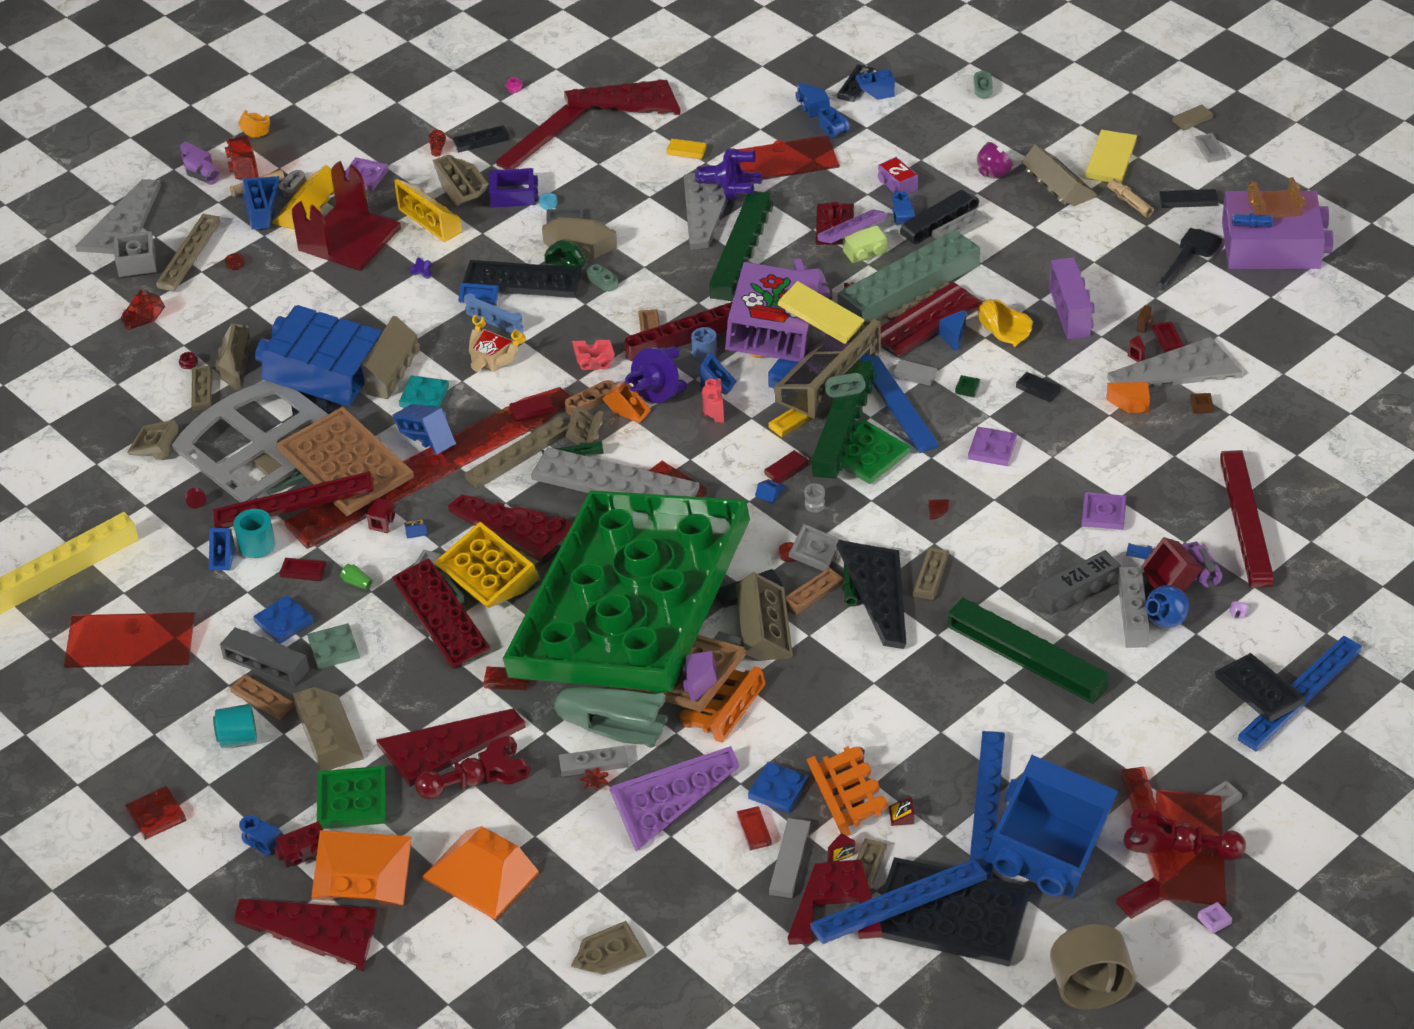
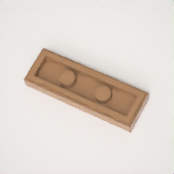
M829 567L785 597L786 607L795 615H798L840 587L844 582V578Z
M246 674L230 687L231 693L278 720L294 707L293 701Z

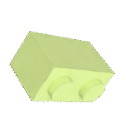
M878 226L870 227L844 237L843 251L852 263L860 262L887 253V238Z

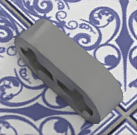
M294 170L279 184L281 196L292 197L306 181L304 171Z

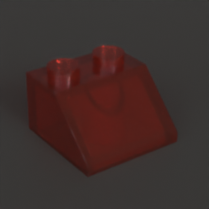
M248 135L226 139L228 147H224L227 158L230 157V161L227 162L230 172L234 173L235 179L242 181L245 178H258L255 155Z

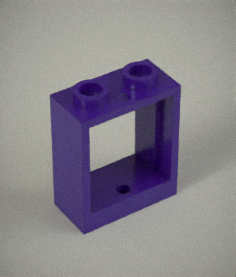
M534 169L490 170L489 196L491 208L535 205V198H538V187H535L538 186V175H534ZM529 185V188L498 190L499 186Z

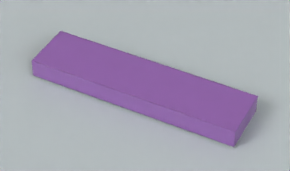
M872 209L817 235L818 241L833 243L886 219V213Z

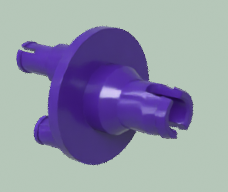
M728 148L724 154L723 162L718 165L697 166L696 168L699 172H695V179L699 184H718L723 187L727 200H736L739 194H753L754 183L762 184L763 180H760V178H763L762 172L746 173V171L741 169L740 162H755L756 153L754 150L739 151V149Z
M672 346L667 349L651 347L640 351L633 359L631 373L626 376L625 385L632 383L634 387H631L630 391H637L642 398L652 403L667 401L676 396L677 393L684 392L687 389V384L684 380H679L678 369L673 360L680 355L678 347Z

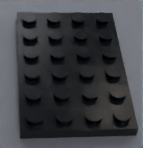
M894 857L881 895L944 871L947 868ZM987 877L984 881L880 921L883 937L880 938L1010 967L1032 887Z

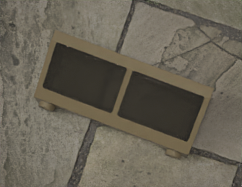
M865 319L863 325L846 344L827 334L780 382L776 383L774 387L775 402L816 419L820 414V410H818L819 403L826 401L825 382L831 377L844 375L864 353L876 357L881 352V322L875 319Z

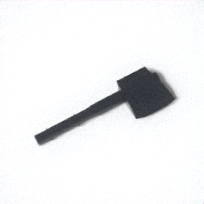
M1189 228L1180 242L1182 251L1174 263L1170 265L1166 274L1161 277L1157 285L1158 288L1164 289L1169 284L1171 278L1178 272L1180 266L1191 253L1210 257L1217 251L1223 239L1202 229Z

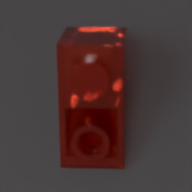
M140 289L120 318L126 329L130 330L154 322L165 308V305L160 296Z

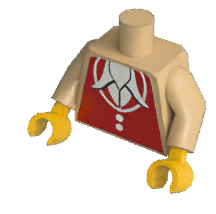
M474 315L472 322L475 325V329H472L469 341V354L472 361L471 368L476 372H479L482 368L496 371L500 367L512 363L519 350L518 345L526 341V336L523 333L520 334L518 330H514L511 334L513 340L485 329L481 332L480 329L486 325V320L482 316L481 321L477 323L478 316Z

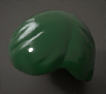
M564 239L555 242L546 250L544 261L547 265L582 268L586 262V256L576 242Z

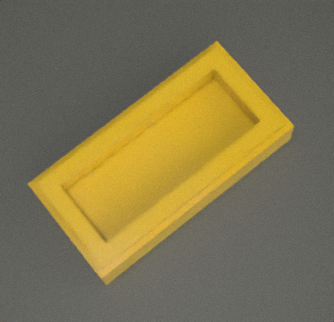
M671 139L667 147V154L702 159L707 147L706 143Z
M798 404L797 406H795V408H798L808 413V411L801 405ZM790 409L770 421L769 428L780 437H784L812 420V418L794 409Z

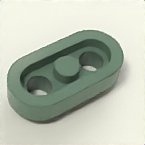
M986 71L976 72L973 79L975 95L986 99L993 93L991 74Z
M594 264L587 269L588 280L601 290L613 291L617 289L618 277L604 266Z
M859 373L834 376L829 378L824 384L826 393L830 397L857 394L862 392L866 386L864 377Z

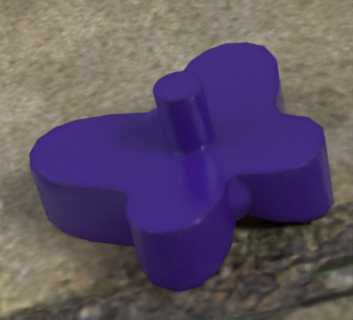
M419 257L416 259V264L410 268V273L413 275L421 274L424 278L429 279L431 277L430 268L433 264L431 261H424Z

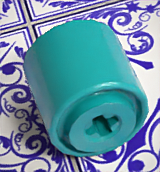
M249 509L241 512L233 522L239 551L248 558H261L268 555L276 545L270 515L261 509Z
M251 703L215 710L213 725L216 741L219 742L221 748L257 743L256 725Z

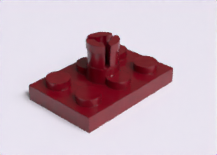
M839 202L817 204L816 245H843V238L833 243L818 241L817 235L854 218V204H841Z

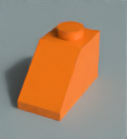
M625 381L612 387L602 399L615 414L640 423L651 411L636 391H630L632 387L630 384L625 385Z
M1148 382L1107 383L1106 400L1127 413H1149L1150 395Z

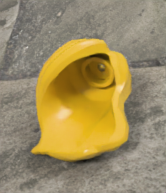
M986 299L979 307L980 323L986 330L992 332L999 341L1013 344V347H1016L1029 336L1033 321L1027 314L1015 311L997 299Z

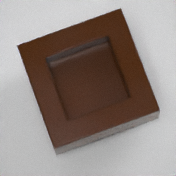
M1143 306L1138 316L1137 332L1145 333L1147 327H1151L1154 316L1151 315L1152 307Z
M1211 393L1190 394L1193 413L1213 412L1214 405Z

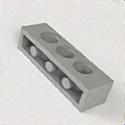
M1119 567L1118 589L1126 648L1148 647L1149 623L1141 567Z

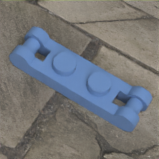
M466 294L464 296L467 315L472 317L477 315L479 320L483 316L486 323L510 333L514 330H518L520 334L523 333L522 315L520 313H510L476 299L474 294Z

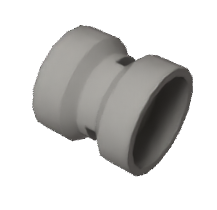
M814 483L806 486L804 490L806 510L813 513L822 511L825 508L824 487Z

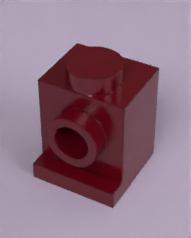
M379 498L375 500L366 514L370 530L388 534V525L395 518V511H393L395 505L392 501Z

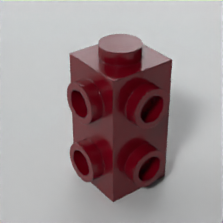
M314 822L277 837V847L274 848V852L278 861L282 860L287 868L292 865H299L312 857H317L320 830H323L320 822Z

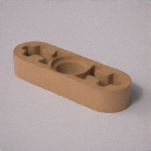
M605 380L567 398L565 401L567 414L572 415L573 410L577 406L588 411L604 403L602 398L612 387L616 386V383ZM589 396H594V397H596L595 399H592V400L586 399V398L589 397Z

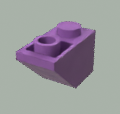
M712 651L686 655L683 673L687 680H683L685 693L690 694L691 701L698 700L717 682L716 664Z

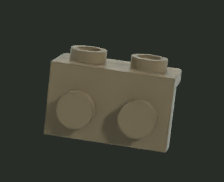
M577 406L572 412L565 438L577 445H580L579 443L581 442L584 444L596 442L599 438L598 430L603 423V420H601L603 412L599 410L593 416Z

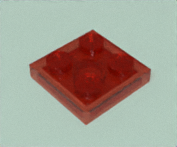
M167 786L125 805L127 812L144 840L186 821L185 814Z

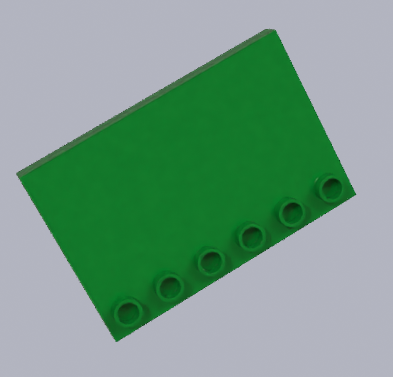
M590 490L502 658L508 678L642 689L653 693L672 692L686 662V655H689L749 524L750 515L746 500Z

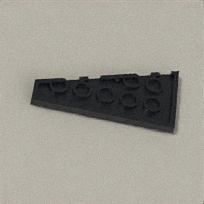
M838 540L836 547L882 645L904 649L907 643L899 550Z

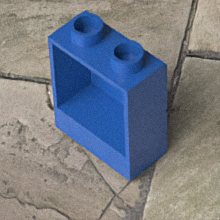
M297 305L292 308L286 318L282 316L276 318L272 327V338L270 340L264 338L260 340L256 349L255 360L262 363V380L350 407L364 386L361 365L379 339L382 331L365 325L360 326L358 323L342 318L338 319V317Z
M1031 755L996 828L985 861L992 863L995 870L1006 877H1016L1019 875L1037 883L1038 888L1047 895L1061 896L1063 894L1073 898L1108 819L1118 791L1035 755Z

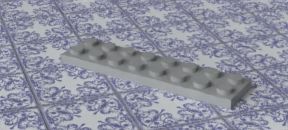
M550 447L546 448L531 473L532 480L585 493L593 490L695 497L699 490L698 482Z

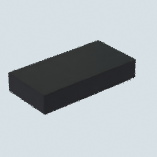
M1027 371L1016 382V388L1048 402H1051L1061 390V386Z

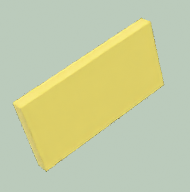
M1101 130L1086 170L1085 178L1105 182L1115 178L1122 184L1137 135Z
M798 281L778 302L780 307L844 344L849 341L864 323V319Z

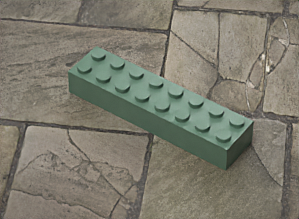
M953 230L838 292V305L864 320L876 319L892 309L896 311L903 304L914 301L916 296L927 294L930 288H938L943 285V281L950 282L979 266L980 246L958 231Z

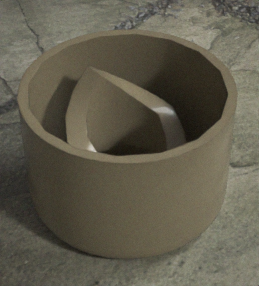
M1091 923L1074 927L1058 937L1051 948L1050 960L1060 996L1071 1007L1085 1010L1104 1008L1122 1000L1134 988L1136 975L1125 939L1112 926Z

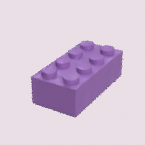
M1074 257L1051 260L1049 290L1067 340L1090 337L1091 329L1094 327L1092 314L1095 313L1094 303L1090 302L1089 290L1085 289V279L1081 277L1080 266L1076 265Z

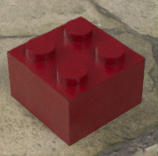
M1166 537L1161 539L1140 566L1142 575L1155 589L1163 585H1172L1178 587L1183 592L1187 590L1203 569L1179 541Z

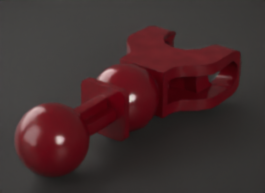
M505 736L492 740L484 752L478 753V759L467 758L460 764L458 761L454 762L455 771L442 775L430 770L422 772L416 779L415 789L420 797L432 800L441 795L444 787L459 783L462 790L466 789V785L476 786L484 779L486 783L497 781L502 784H514L526 779L530 775L531 767L523 758L509 759L515 755L517 743L512 736Z
M1143 808L1136 809L1132 813L1130 818L1131 827L1125 832L1123 837V843L1128 850L1145 854L1160 850L1170 851L1173 846L1177 851L1190 852L1193 850V854L1197 855L1201 847L1217 850L1223 859L1234 861L1241 858L1246 851V841L1239 832L1229 830L1220 834L1219 837L1202 834V825H1198L1197 829L1188 823H1179L1175 826L1176 820L1167 819L1159 811ZM1138 818H1144L1147 823H1141ZM1136 837L1142 840L1140 842H1133L1130 838Z

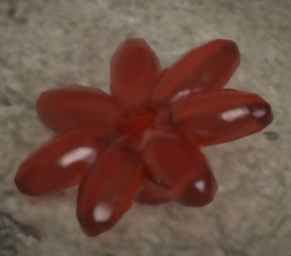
M596 767L594 772L586 769L585 774L587 776L580 778V781L586 782L585 789L592 786L598 791L600 788L599 784L608 785V781L604 778L609 773H600V768Z

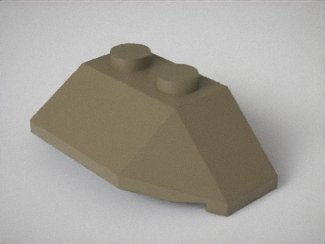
M450 154L433 160L441 186L456 207L473 202L489 187V184L476 166L470 162L454 158Z
M557 217L542 226L543 243L548 247L559 240L569 239L581 247L586 258L592 259L617 248L616 231L610 230L607 226L596 220Z
M242 324L230 325L223 338L222 346L218 348L219 359L216 360V371L220 372L221 379L236 391H240L243 388L251 345L249 326Z

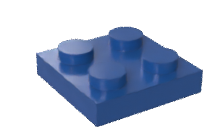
M288 595L253 616L254 622L278 644L283 643L314 623L313 616Z
M767 762L749 790L748 799L790 813L808 784L809 776Z

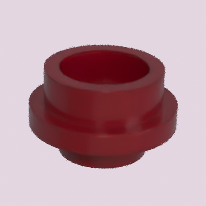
M193 352L181 354L179 359V366L181 368L189 370L198 365V357Z

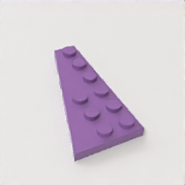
M731 746L610 787V793L635 851L639 850L740 767Z

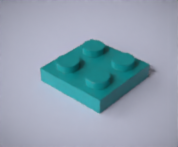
M411 375L399 400V406L405 408L411 404L440 408L449 388V381Z

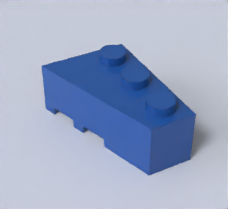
M279 176L242 179V197L251 229L270 228L279 195Z
M411 404L393 414L400 433L413 441H421L422 446L425 448L428 446L433 448V453L436 455L456 444L446 420V413L442 408Z

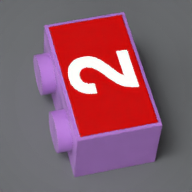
M897 157L878 165V179L891 192L904 191L909 194L918 190V175Z

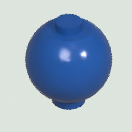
M1172 585L1157 587L1147 598L1146 611L1148 618L1158 627L1167 629L1177 627L1185 621L1189 614V600L1186 594L1178 587Z

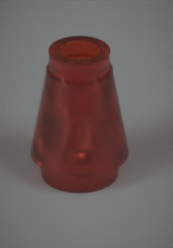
M433 130L428 136L431 155L438 157L442 154L446 136L441 130Z

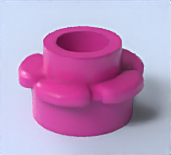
M512 77L505 86L510 93H518L521 91L523 83L520 79Z

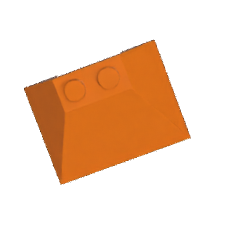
M480 826L466 830L423 875V879L496 920L539 874V871L519 846Z
M320 830L311 899L335 901V898L378 901L381 905L404 906L412 837Z

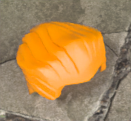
M244 110L238 126L246 135L252 138H259L269 133L270 118L268 115L262 117L258 113H248V110Z

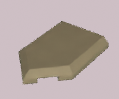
M624 921L583 938L571 967L604 975L647 956L627 921Z

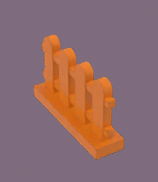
M754 666L751 671L745 670L744 672L733 670L725 682L735 685L723 684L714 695V697L724 700L711 699L703 710L712 713V716L702 714L696 710H683L680 712L679 717L684 727L695 726L702 728L705 733L712 731L714 739L723 743L765 686L762 668Z
M847 746L843 748L844 752L831 758L825 756L820 763L817 762L815 756L806 760L840 833L850 836L849 826L854 824L857 827L860 825V821L873 815H876V817L881 816V812L887 809L888 803L883 796L873 797L880 790L876 780L865 781V778L871 775L872 770L867 763L857 764L864 756L860 747L850 749ZM849 765H852V768L842 773L836 774V771L841 770ZM830 775L831 778L825 779V776ZM858 781L860 782L859 785H857V786H855V787H853V788H851V789H848V790H846V791H844V789H843V788H845V787H847V786H849V785H852V784H854V783H856V782H858ZM838 791L839 794L834 796L833 793ZM868 798L869 801L852 808V804ZM846 808L847 811L842 813L841 809Z

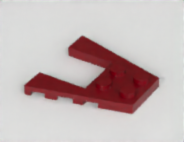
M861 859L815 863L787 937L789 945L813 943L811 922H814L815 906L859 902L860 904L872 899ZM880 922L858 930L859 939L883 937Z

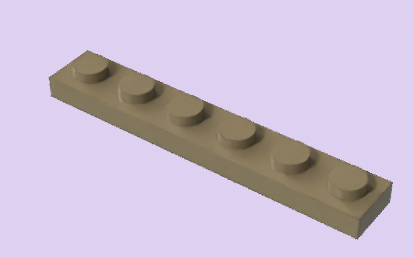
M201 215L156 282L158 289L175 292L220 224V216Z
M558 416L464 473L465 479L475 488H481L565 437L569 423Z

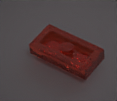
M486 667L483 681L484 688L527 691L528 679L508 678L505 667Z

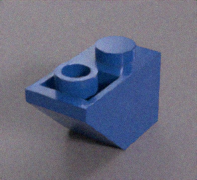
M890 69L856 75L860 88L877 100L895 97V78Z
M802 83L797 84L796 100L801 103L803 111L810 118L819 116V109L821 107L830 106V98L824 89Z

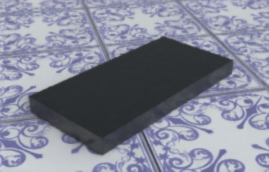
M1252 653L1215 671V677L1269 723L1306 704V697Z

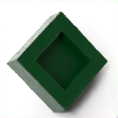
M961 375L955 388V394L975 398L980 386V379Z

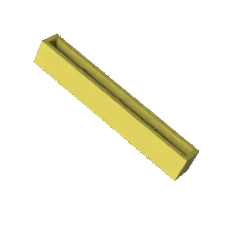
M122 512L1 576L0 614L138 541L135 523L125 512Z

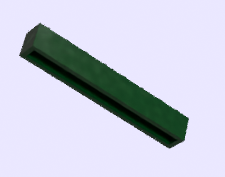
M754 191L753 194H747L709 283L711 299L733 301L743 263H749L750 258H753L754 248L758 246L759 236L763 234L764 224H767L769 212L773 210L771 193Z
M858 360L844 374H861L864 377L866 386L860 393L835 397L811 459L813 477L837 479L839 471L843 470L844 458L848 457L849 445L853 443V433L857 432L858 420L863 415V406L867 405V395L871 394L872 382L876 381L877 372L873 369V361Z
M962 597L948 612V628L1091 704H1094L1108 689L1109 673L1103 669L1095 667L1084 659L1072 655L1066 650L1049 643L1047 640L1032 634L1030 631L1013 624L1009 620L1003 619L974 602Z

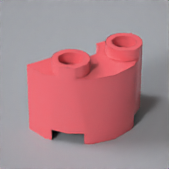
M596 340L592 345L586 344L585 341H572L576 360L582 370H604L610 367V362L615 355L610 340Z
M708 379L702 390L704 415L714 418V422L724 423L721 379Z

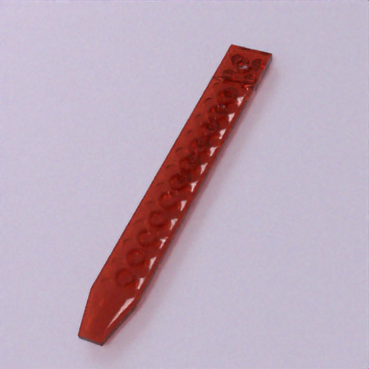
M561 387L522 398L519 401L547 394L553 405L554 412L515 421L509 406L454 434L453 438L456 444L436 455L433 453V448L429 447L402 461L413 471L414 478L384 494L379 499L396 503L541 426L563 409L566 399L571 396ZM375 500L348 516L333 502L312 506L285 520V527L306 549H309L366 519V514Z

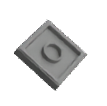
M803 524L788 557L825 571L831 566L838 551L836 547L838 540L842 539Z

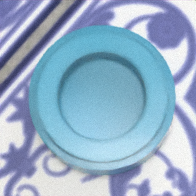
M552 193L541 195L539 197L540 207L546 210L555 208L558 205L557 196Z

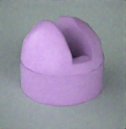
M1233 601L1230 613L1233 617L1239 614L1238 619L1246 616L1249 606L1242 602Z

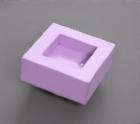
M1218 902L1198 912V919L1211 934L1232 923V917Z

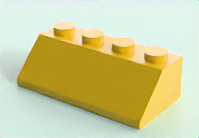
M326 164L310 176L274 218L272 223L294 229L292 208L300 201L303 203L309 220L310 206L312 204L321 211L320 206H324L330 200L329 195L334 194L331 168Z
M399 179L394 180L398 209L443 242L462 233L461 219L458 215L449 211L447 207L442 206L434 198H431L414 185Z

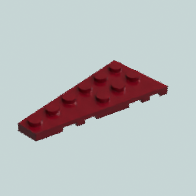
M667 79L564 91V98L568 107L591 108L592 106H600L603 110L615 107L618 108V111L646 113L648 110L658 111V114H664L667 111L674 112V115H680L681 109Z
M461 494L448 505L450 513L474 526L479 522L483 523L510 546L541 563H544L561 547L573 522L565 521V517L557 516V518L546 516L543 512L516 506L514 509L505 507V504L499 502L496 505L486 503L485 499Z
M512 708L376 739L380 750L409 787L415 785L417 777L422 772L430 770L438 773L454 765V762H460L487 748L492 740L510 736L526 727L525 721Z
M239 898L234 919L237 924L258 932L265 931L272 934L276 939H286L291 941L292 945L321 956H331L336 958L339 963H349L356 966V969L364 971L378 913L377 909Z

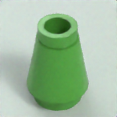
M347 564L340 574V578L343 579L344 583L364 590H368L373 583V580L355 564Z

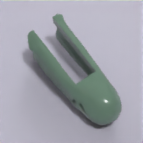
M569 687L561 691L554 702L557 715L569 723L615 741L645 745L649 748L655 746L668 720L667 715L657 714L666 700L663 693L649 694L618 689Z

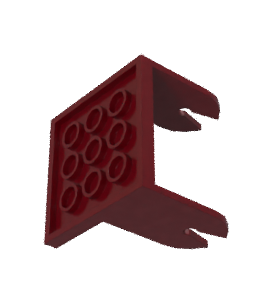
M339 161L331 169L336 200L334 208L323 217L320 211L312 204L310 206V220L306 216L307 213L302 201L296 203L292 208L298 251L361 271L401 229L400 222L369 213L365 184L361 173L351 164L349 168L350 180H348L342 162Z

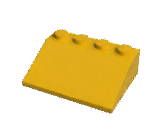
M481 522L475 525L434 562L439 569L487 608L525 593L540 579L533 563Z

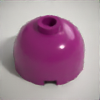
M987 142L978 152L977 165L981 175L998 179L1005 176L1012 169L1013 163L1004 151L1000 153L997 150L999 146L992 142Z

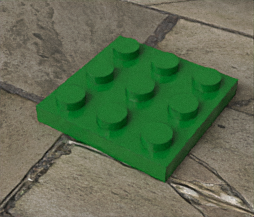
M863 420L858 424L857 432L853 433V443L849 445L848 457L844 458L843 469L871 484L910 453V446L870 422Z
M373 766L318 771L316 822L319 821L323 829L386 824V767Z

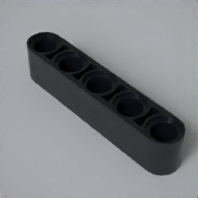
M961 189L906 221L900 229V234L913 244H919L931 237L933 230L976 209L979 205V198L966 189Z

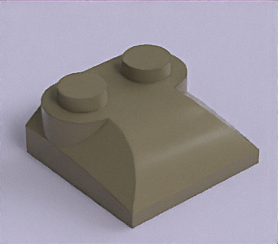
M169 420L143 426L127 453L135 456L152 455L157 460L166 459L170 455L172 444L179 436L178 424L175 420Z

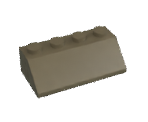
M1034 145L1022 160V163L1026 166L1025 170L1033 176L1036 175V180L1042 185L1046 184L1048 186L1046 189L1053 195L1057 194V199L1065 205L1069 203L1076 206L1096 198L1098 195L1056 156L1037 145Z
M397 316L391 318L361 365L366 395L388 399L392 392L396 390L400 379H403L406 369L411 366L414 356L419 353L420 344L418 343L417 334Z
M752 572L736 584L742 642L746 655L758 661L793 657L784 588Z
M316 687L293 693L296 711L320 771L332 770L364 759L337 694Z

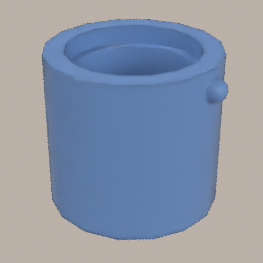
M707 327L698 328L691 334L692 351L690 352L693 357L701 362L710 353L716 357L719 350L716 332Z

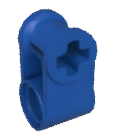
M823 106L819 109V127L831 138H835L841 132L849 131L848 121L833 107Z
M904 191L895 192L892 195L895 225H903L906 221L915 217L914 209L908 193Z
M253 815L245 816L239 822L240 830L243 832L241 836L242 841L264 855H270L273 852L274 848L277 847L276 838L283 835L279 828Z

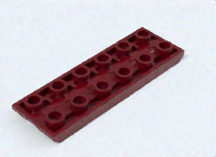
M952 282L881 326V345L900 357L938 333L940 319L962 310L967 311L968 314L979 307L983 301L970 294L957 283Z
M430 558L392 576L395 586L452 669L491 650V647Z

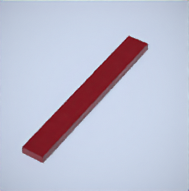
M567 104L564 105L497 159V166L505 170L515 169L589 108L568 107Z
M368 471L213 509L214 527L226 528L234 526L235 518L241 512L249 509H261L266 511L271 517L374 492L373 475Z

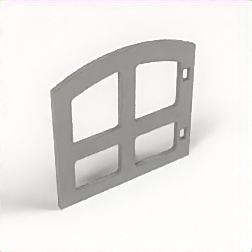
M263 381L233 393L205 410L180 433L172 444V448L241 503L257 498L298 471L277 450L276 444L309 423H314L328 414L297 390ZM277 394L297 409L299 413L270 432L265 433L235 409L255 400ZM223 419L253 443L222 463H216L195 447L194 444L213 424ZM196 453L199 457L195 459L191 455ZM263 453H267L282 465L250 487H246L231 475ZM232 483L238 486L234 490L229 486Z

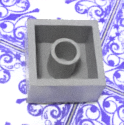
M151 231L114 236L115 263L119 277L157 272L155 245Z

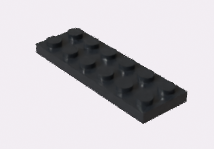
M470 260L463 283L499 286V292L575 298L582 272L580 267Z

